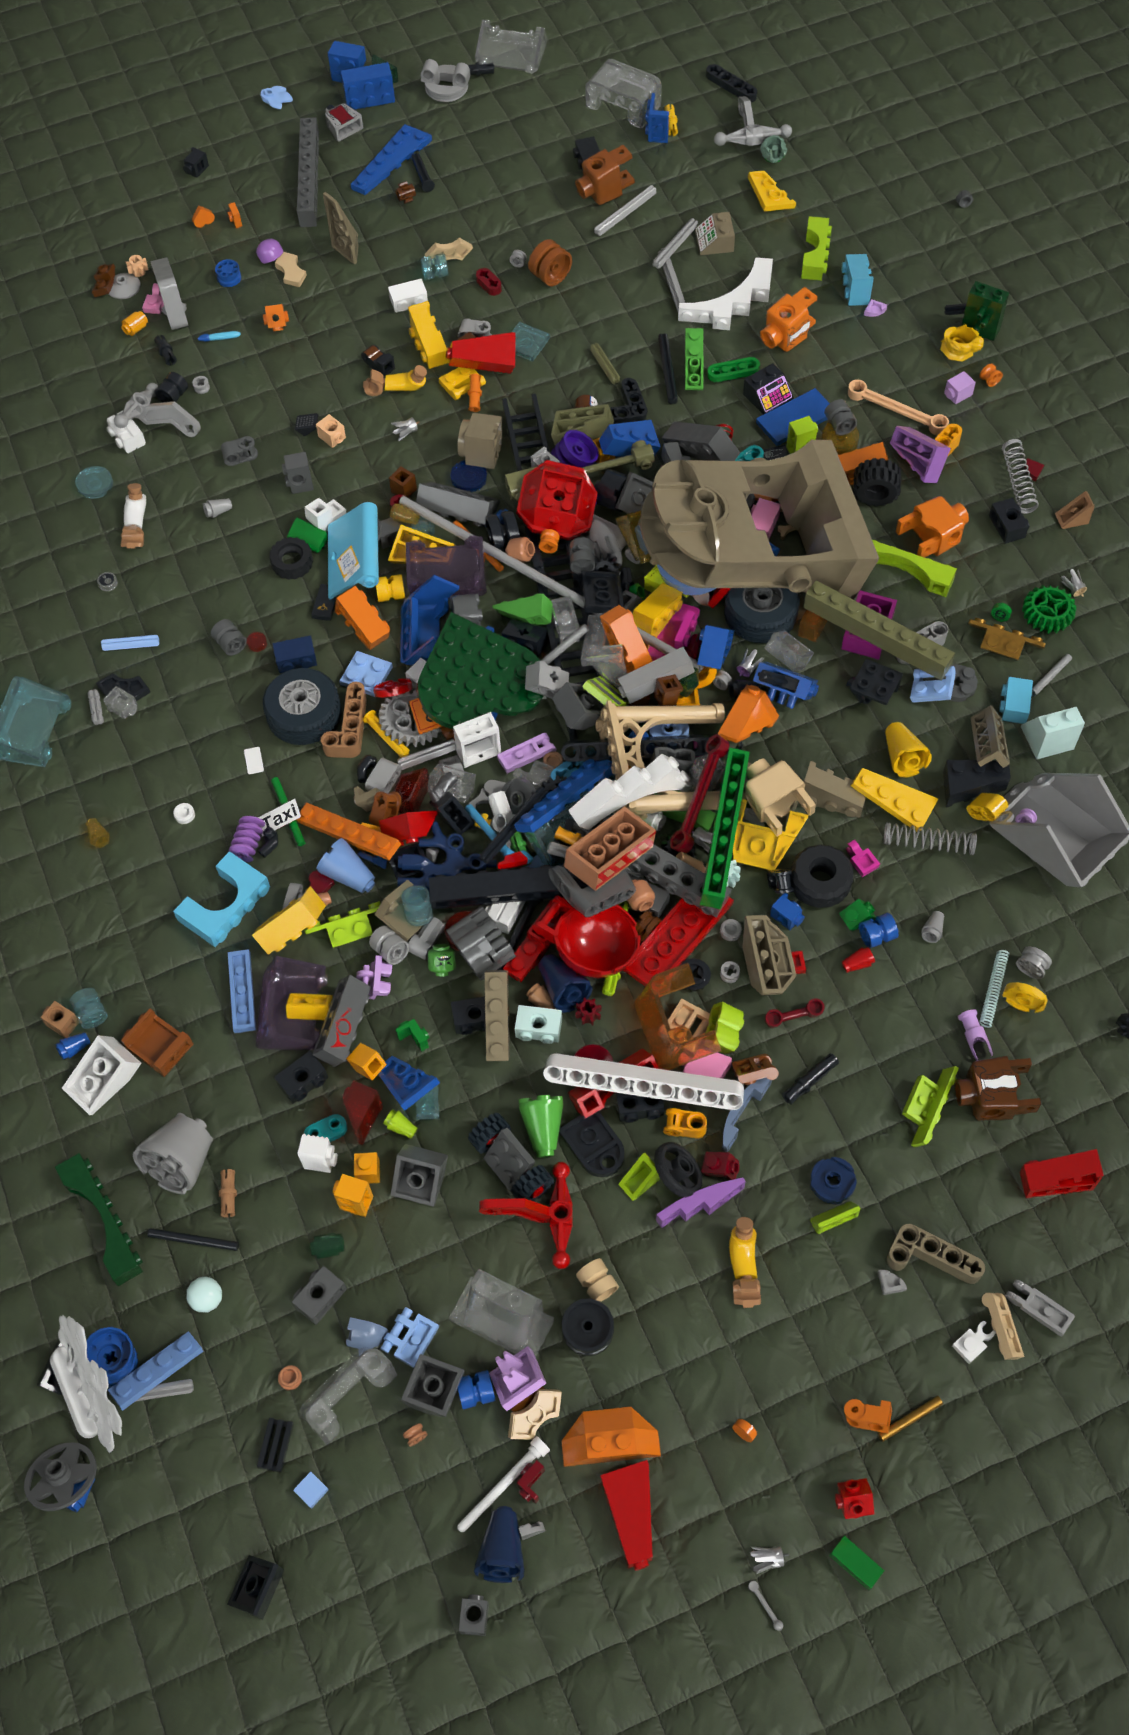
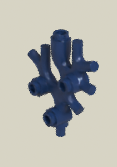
M433 822L431 829L434 837L431 839H419V847H438L446 852V861L442 864H434L428 858L418 854L398 856V868L411 871L420 870L423 872V876L421 878L398 877L397 886H400L408 879L414 885L410 892L411 896L407 901L415 903L422 889H426L429 892L430 901L429 878H433L436 875L455 876L465 870H468L471 874H476L479 871L486 870V868H497V860H491L488 864H485L480 860V854H472L469 858L462 856L461 853L464 849L463 837L459 834H451L449 837H446L441 832L438 822Z

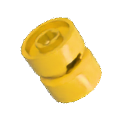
M402 574L391 575L390 579L386 576L379 577V583L376 585L378 602L389 601L390 598L394 600L405 599Z

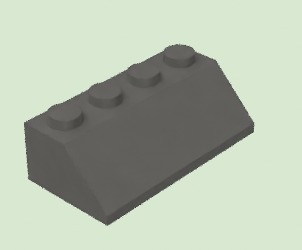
M426 482L419 484L416 503L430 511L438 512L439 516L449 517L451 515L456 517L455 520L462 522L470 520L473 521V525L483 527L485 516L495 514L500 504V499L435 482Z

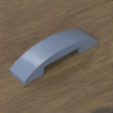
M762 1078L750 1084L744 1090L742 1106L737 1110H730L723 1132L722 1152H728L737 1139L739 1129L734 1127L751 1098L754 1097L761 1101L772 1080Z

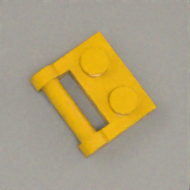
M458 367L439 377V384L456 401L470 389V375L479 373L475 369ZM482 375L480 387L486 384L485 378Z

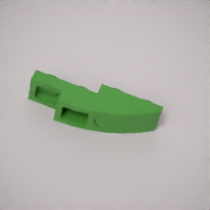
M686 328L685 390H703V328Z

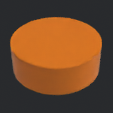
M737 1419L732 1426L735 1433L747 1442L751 1443L757 1436L756 1429L743 1419Z

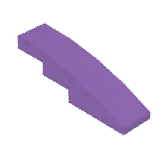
M738 1178L698 1190L692 1196L684 1197L656 1215V1222L663 1228L679 1215L686 1222L702 1209L710 1215L742 1191L746 1181L744 1178Z

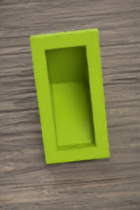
M643 1153L618 1185L634 1201L657 1183L660 1177L654 1162L646 1153Z

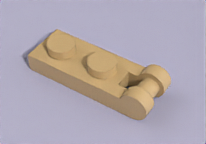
M985 1293L982 1296V1303L989 1308L992 1318L991 1324L997 1334L999 1350L1004 1359L1015 1360L1024 1357L1006 1297L1002 1293Z

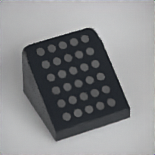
M318 414L297 416L295 430L303 436L310 434L316 429Z

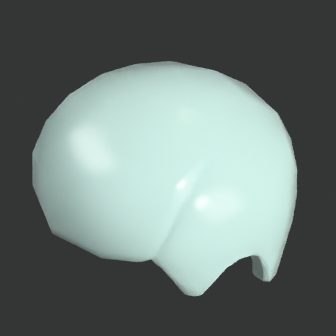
M206 1276L198 1277L187 1288V1303L197 1312L208 1313L217 1308L222 1300L221 1286L213 1278Z

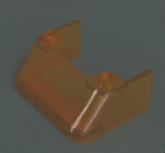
M689 963L654 975L634 1003L651 1054L659 1069L670 1070L721 1051L714 1030L693 1037L687 1027L679 1026L670 1029L659 997L695 984Z

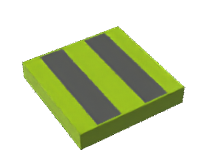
M601 676L587 680L582 686L603 705L606 704L607 700H611L612 703H615V706H627L629 704L627 698H622L620 692Z

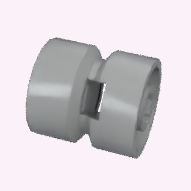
M388 926L379 927L370 937V947L391 965L400 963L409 952L408 943Z

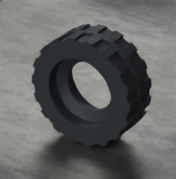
M297 537L283 538L281 541H277L272 546V550H270L269 557L272 569L281 578H287L288 580L303 577L312 568L313 557L311 549L303 539L301 540ZM295 552L300 554V560L294 564H284L282 561V557L288 553Z

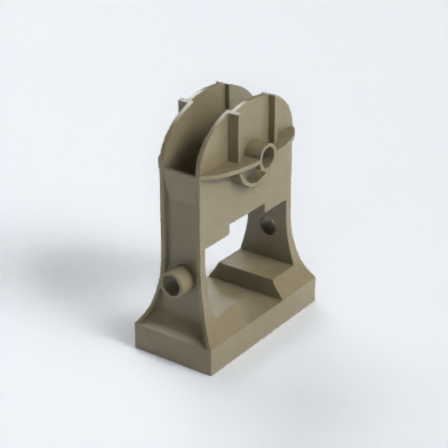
M810 440L798 451L773 460L755 458L751 461L675 460L668 462L658 470L653 481L652 491L645 498L641 517L638 521L645 547L651 556L650 563L652 565H660L679 582L695 588H787L792 592L807 593L817 580L854 600L879 560L832 440ZM749 494H759L779 500L787 524L799 532L806 555L774 556L765 530L756 529L746 502Z

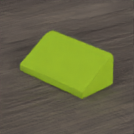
M849 1201L812 1217L810 1221L816 1233L820 1234L858 1217L861 1208L859 1205Z

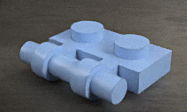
M405 1307L402 1313L398 1314L394 1320L396 1323L390 1333L387 1332L383 1338L385 1341L380 1349L389 1353L392 1346H396L397 1350L394 1353V1357L414 1368L419 1355L424 1354L439 1325L419 1313L414 1321L410 1320L409 1318L413 1311ZM404 1327L408 1328L409 1330L403 1340L399 1339L398 1336Z

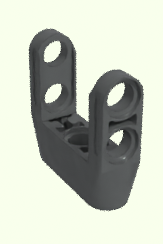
M557 865L549 869V877L552 883L567 902L585 917H591L630 899L636 892V887L626 869L596 891L590 886L581 889L562 866Z

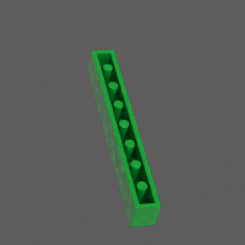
M730 747L728 750L699 904L702 906L721 909L725 898L749 751Z

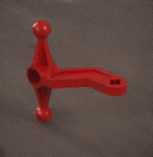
M557 1162L552 1168V1173L557 1180L550 1201V1207L525 1198L484 1199L479 1202V1212L485 1215H517L537 1223H550L551 1233L557 1250L552 1257V1263L558 1269L568 1267L570 1256L566 1252L573 1226V1203L566 1183V1178L570 1174L568 1164ZM559 1211H564L567 1213V1216L560 1219L555 1214Z

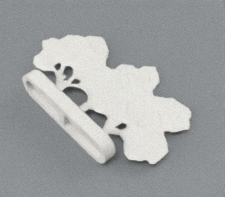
M62 1315L59 1317L60 1329L58 1337L63 1346L58 1347L50 1357L51 1367L78 1433L84 1438H93L98 1434L100 1443L110 1453L114 1449L112 1431L116 1435L121 1436L122 1420L115 1405L107 1398V1389L109 1387L107 1371L101 1367L99 1368L94 1360L89 1362L84 1327L70 1316L66 1318Z

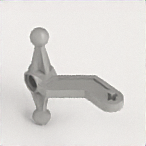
M746 96L738 97L739 114L743 117L744 128L727 135L723 132H718L714 136V142L718 146H722L726 142L748 146L759 145L764 139L773 135L788 138L792 134V128L788 124H784L780 128L754 125L751 101Z
M149 383L146 386V391L135 392L126 402L122 414H117L114 417V424L118 428H125L128 425V420L139 418L146 425L172 423L189 437H195L201 429L200 423L176 402L150 404L151 398L156 397L155 389L158 385L155 383Z

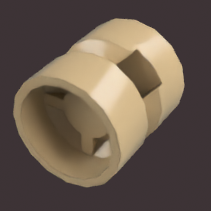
M600 1258L586 1264L576 1274L582 1286L588 1287L587 1294L594 1300L602 1302L619 1288L614 1277L607 1275L608 1268Z

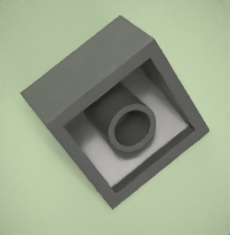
M566 682L552 697L556 704V709L564 717L566 725L570 729L585 730L594 726L604 705L582 687L583 685Z
M405 1144L397 1154L391 1196L434 1207L444 1179L448 1155Z
M420 1354L401 1400L413 1409L429 1415L446 1417L464 1370Z

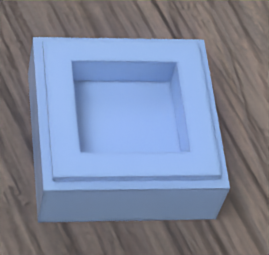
M310 1472L293 1491L312 1509L329 1489Z

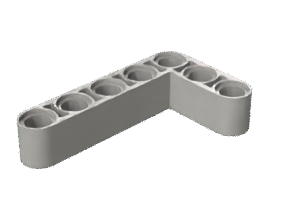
M168 258L150 261L171 330L189 326Z

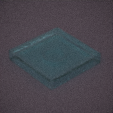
M521 322L512 331L516 333L515 355L530 361H534L550 339L549 333Z

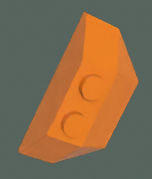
M632 1407L582 1412L561 1441L564 1467L661 1457L658 1430Z

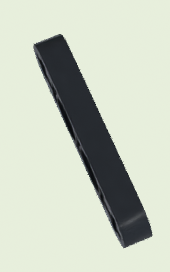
M711 64L707 67L706 77L708 80L737 97L746 96L751 102L756 101L757 89L719 65Z

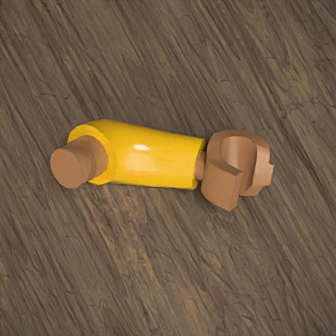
M417 365L414 370L409 372L386 375L384 378L381 372L372 369L370 378L363 382V388L369 396L380 395L383 392V387H385V391H416L425 385L427 370L423 366Z
M741 1217L737 1220L736 1226L731 1232L729 1251L736 1279L733 1282L734 1304L743 1305L744 1308H753L754 1305L761 1304L760 1281L757 1279L755 1262L757 1233L753 1228V1221L748 1217Z

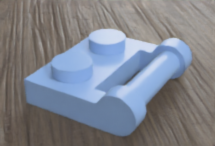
M951 666L945 675L946 679H942V681H923V678H933L934 676L921 669H914V681L910 695L912 703L951 700L956 674L955 667Z

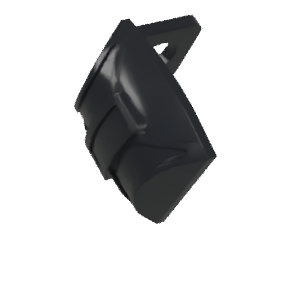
M419 843L398 849L392 858L388 860L396 880H398V877L407 878L422 872L420 870L411 871L398 868V856H403V854H418L426 857L422 847H419Z

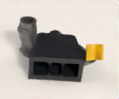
M449 771L444 776H441L434 789H430L431 801L429 804L434 810H437V814L457 834L462 835L465 831L474 830L478 827L480 828V826L471 818L455 796L448 792L454 783L458 781ZM482 813L481 816L490 825L492 819L488 820L489 815Z

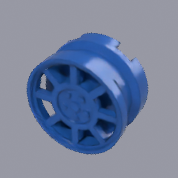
M226 259L220 261L215 266L217 280L221 286L233 287L241 281V273L236 261Z

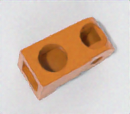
M852 1399L845 1404V1418L850 1426L889 1434L892 1415L891 1402L881 1400L880 1406L863 1404L860 1400Z

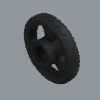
M666 1142L656 1149L654 1154L656 1171L662 1182L671 1192L686 1198L701 1189L702 1175L694 1157L684 1147L677 1143ZM665 1153H673L676 1157L668 1161L665 1158Z

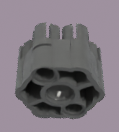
M482 906L446 930L450 939L480 981L485 979L486 970H497L516 957L510 944L506 943L508 942L506 938L501 935L500 929L493 930L497 925Z

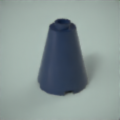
M554 954L542 957L538 967L552 1003L557 1010H562L563 1013L575 1010L574 1006L577 1003L581 1004L584 998L588 999L590 997L592 986L586 977L574 972L563 960Z
M500 1506L492 1512L474 1566L475 1575L478 1576L479 1573L484 1574V1580L497 1583H511L512 1577L518 1576V1581L524 1577L525 1569L517 1514L510 1507Z

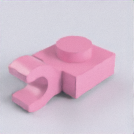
M154 283L152 295L147 294L142 308L144 313L161 314V308L164 306L158 284Z

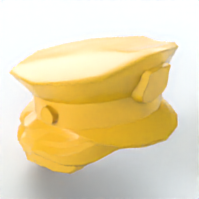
M966 324L959 327H949L945 330L940 350L949 360L963 362L972 357L973 352H978L983 348L984 339L979 336L978 331L973 329V327H967Z

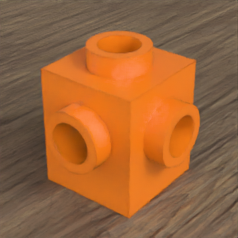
M283 304L265 306L266 314H263L264 324L268 325V328H272L273 331L283 330V326H287L286 322H289L288 312L284 311ZM274 315H278V316H279V320H278V321H274V319H273V316H274Z

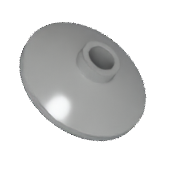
M129 273L115 275L109 295L115 299L133 297L141 287L139 278Z

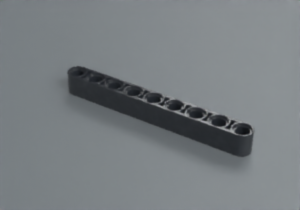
M716 734L642 737L640 745L642 759L652 758L653 752L646 750V746L649 743H655L657 747H667L668 743L675 742L677 743L676 749H687V744L690 741L697 742L696 749L692 750L695 752V756H708L709 753L706 752L705 748L706 743L711 736ZM608 739L570 740L563 743L561 747L562 757L569 762L586 761L589 759L594 761L612 760L611 756L605 751L609 745ZM742 741L738 742L734 749L742 750ZM590 745L596 747V752L592 755H588L585 752L586 747ZM567 747H574L576 753L572 756L566 755L565 749Z

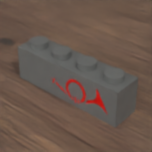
M352 975L339 980L313 1051V1056L333 1067L347 1061L346 1058L350 1055L351 1043L357 1036L355 1031L363 1018L362 1011L370 998L368 994L371 986Z

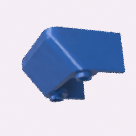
M433 575L405 599L401 607V663L413 666L420 658L425 661L428 660L439 637V618L448 612V598L459 590V585Z

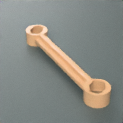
M853 380L849 383L848 397L855 401L862 399L871 401L929 426V431L934 435L938 436L949 424L946 416L942 414L930 416L867 389L866 383L862 380Z

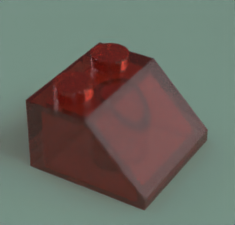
M353 1081L351 1086L345 1089L343 1101L358 1143L363 1145L383 1106L377 1090Z

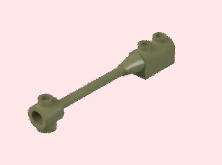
M639 440L632 444L631 455L582 468L589 474L633 462L635 467L641 466L643 470H646L652 466L655 460L654 452L650 444L646 445L644 440ZM536 467L505 475V486L511 500L516 499L517 502L519 501L523 477Z

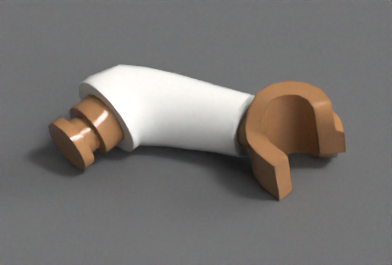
M138 483L128 485L129 492L124 505V527L122 529L121 547H127V549H136V547H143L144 545L142 525L146 508V495L142 494L141 485Z

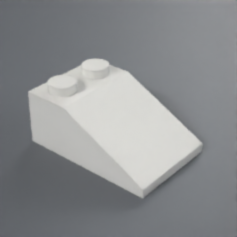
M98 1035L62 1089L89 1115H93L130 1081L141 1065V1062L114 1037Z

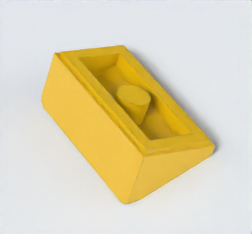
M290 993L286 1004L287 1018L325 1020L333 995Z

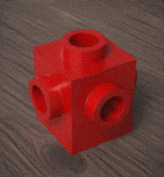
M867 1478L837 1483L838 1493L835 1494V1503L837 1509L842 1510L845 1519L874 1515L873 1493Z

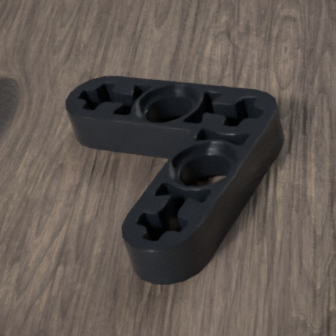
M632 378L623 379L620 389L626 406L610 407L614 424L646 420L648 410L638 383ZM630 398H636L638 401L632 402ZM622 413L626 417H619L617 414Z

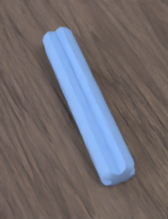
M158 635L103 639L101 641V647L104 651L159 645Z

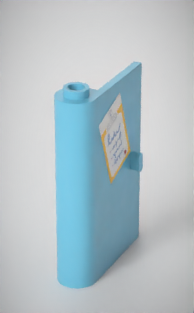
M362 503L328 525V598L330 599L357 583L366 588H372L379 583L377 506L374 503Z

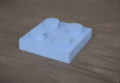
M356 651L340 679V685L347 687L352 682H360L364 685L365 693L375 697L373 689L377 684L385 682L393 668L392 663Z

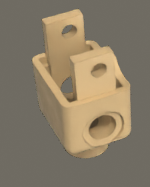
M759 759L747 768L746 776L749 780L745 784V798L760 822H766L776 837L782 834L783 827L777 817L782 818L789 814L791 805L796 801L802 805L809 816L815 813L816 804L804 790L805 783L785 761L781 760L770 766L765 759Z

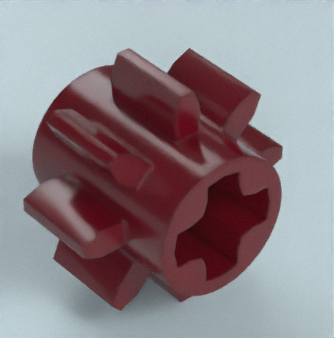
M584 998L581 1004H576L578 1011L575 1013V1017L581 1018L582 1025L590 1023L593 1026L596 1019H601V1014L598 1012L602 1011V1006H596L595 998L592 1000Z

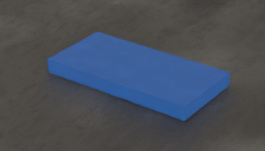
M814 388L756 418V424L778 446L787 441L789 422L806 416H810L817 425L828 420L824 412L830 403Z

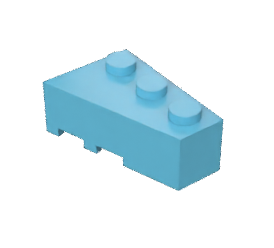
M847 254L845 262H842L841 270L842 273H845L843 275V286H846L844 297L848 298V306L868 305L870 302L874 278L869 276L871 269H868L869 260L867 254Z

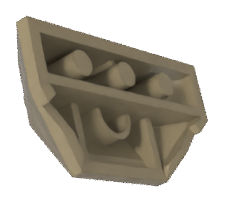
M752 915L745 917L743 951L751 986L761 995L783 994L797 976L788 937L770 921L771 919L767 915Z

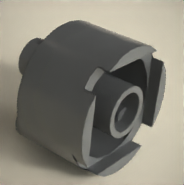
M478 593L450 596V609H452V613L481 626L482 610L478 609L477 606L479 605Z

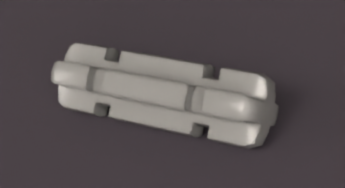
M89 690L88 698L92 722L94 725L103 724L104 719L98 690Z

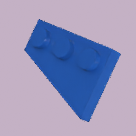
M394 1056L385 1061L387 1065L378 1074L404 1111L440 1083L436 1077L429 1076L424 1071L415 1069Z

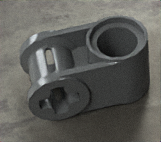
M245 436L223 443L221 445V452L225 464L235 466L256 459L258 450L254 447V439L250 436Z

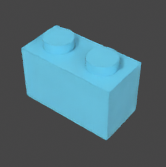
M1009 677L1007 684L1002 685L1001 696H1004V701L1001 700L999 712L1002 713V721L1020 724L1027 722L1030 714L1033 680Z

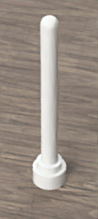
M538 1436L530 1442L529 1451L458 1524L457 1528L460 1532H465L521 1474L528 1463H532L535 1458L544 1457L550 1451Z

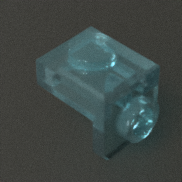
M438 1085L416 1102L417 1120L439 1119Z

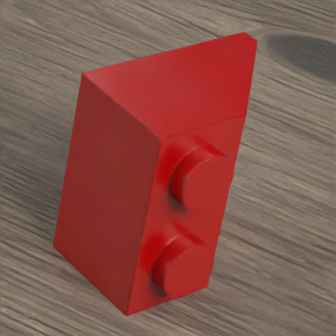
M437 810L408 812L379 820L381 833L398 839L401 843L400 847L405 846L404 842L406 844L416 843L418 838L425 837L428 834L437 816Z

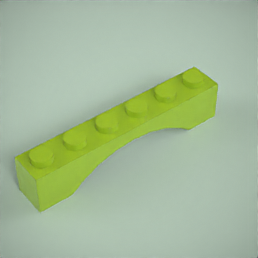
M872 540L879 556L876 564L902 569L916 577L927 591L947 597L957 568Z

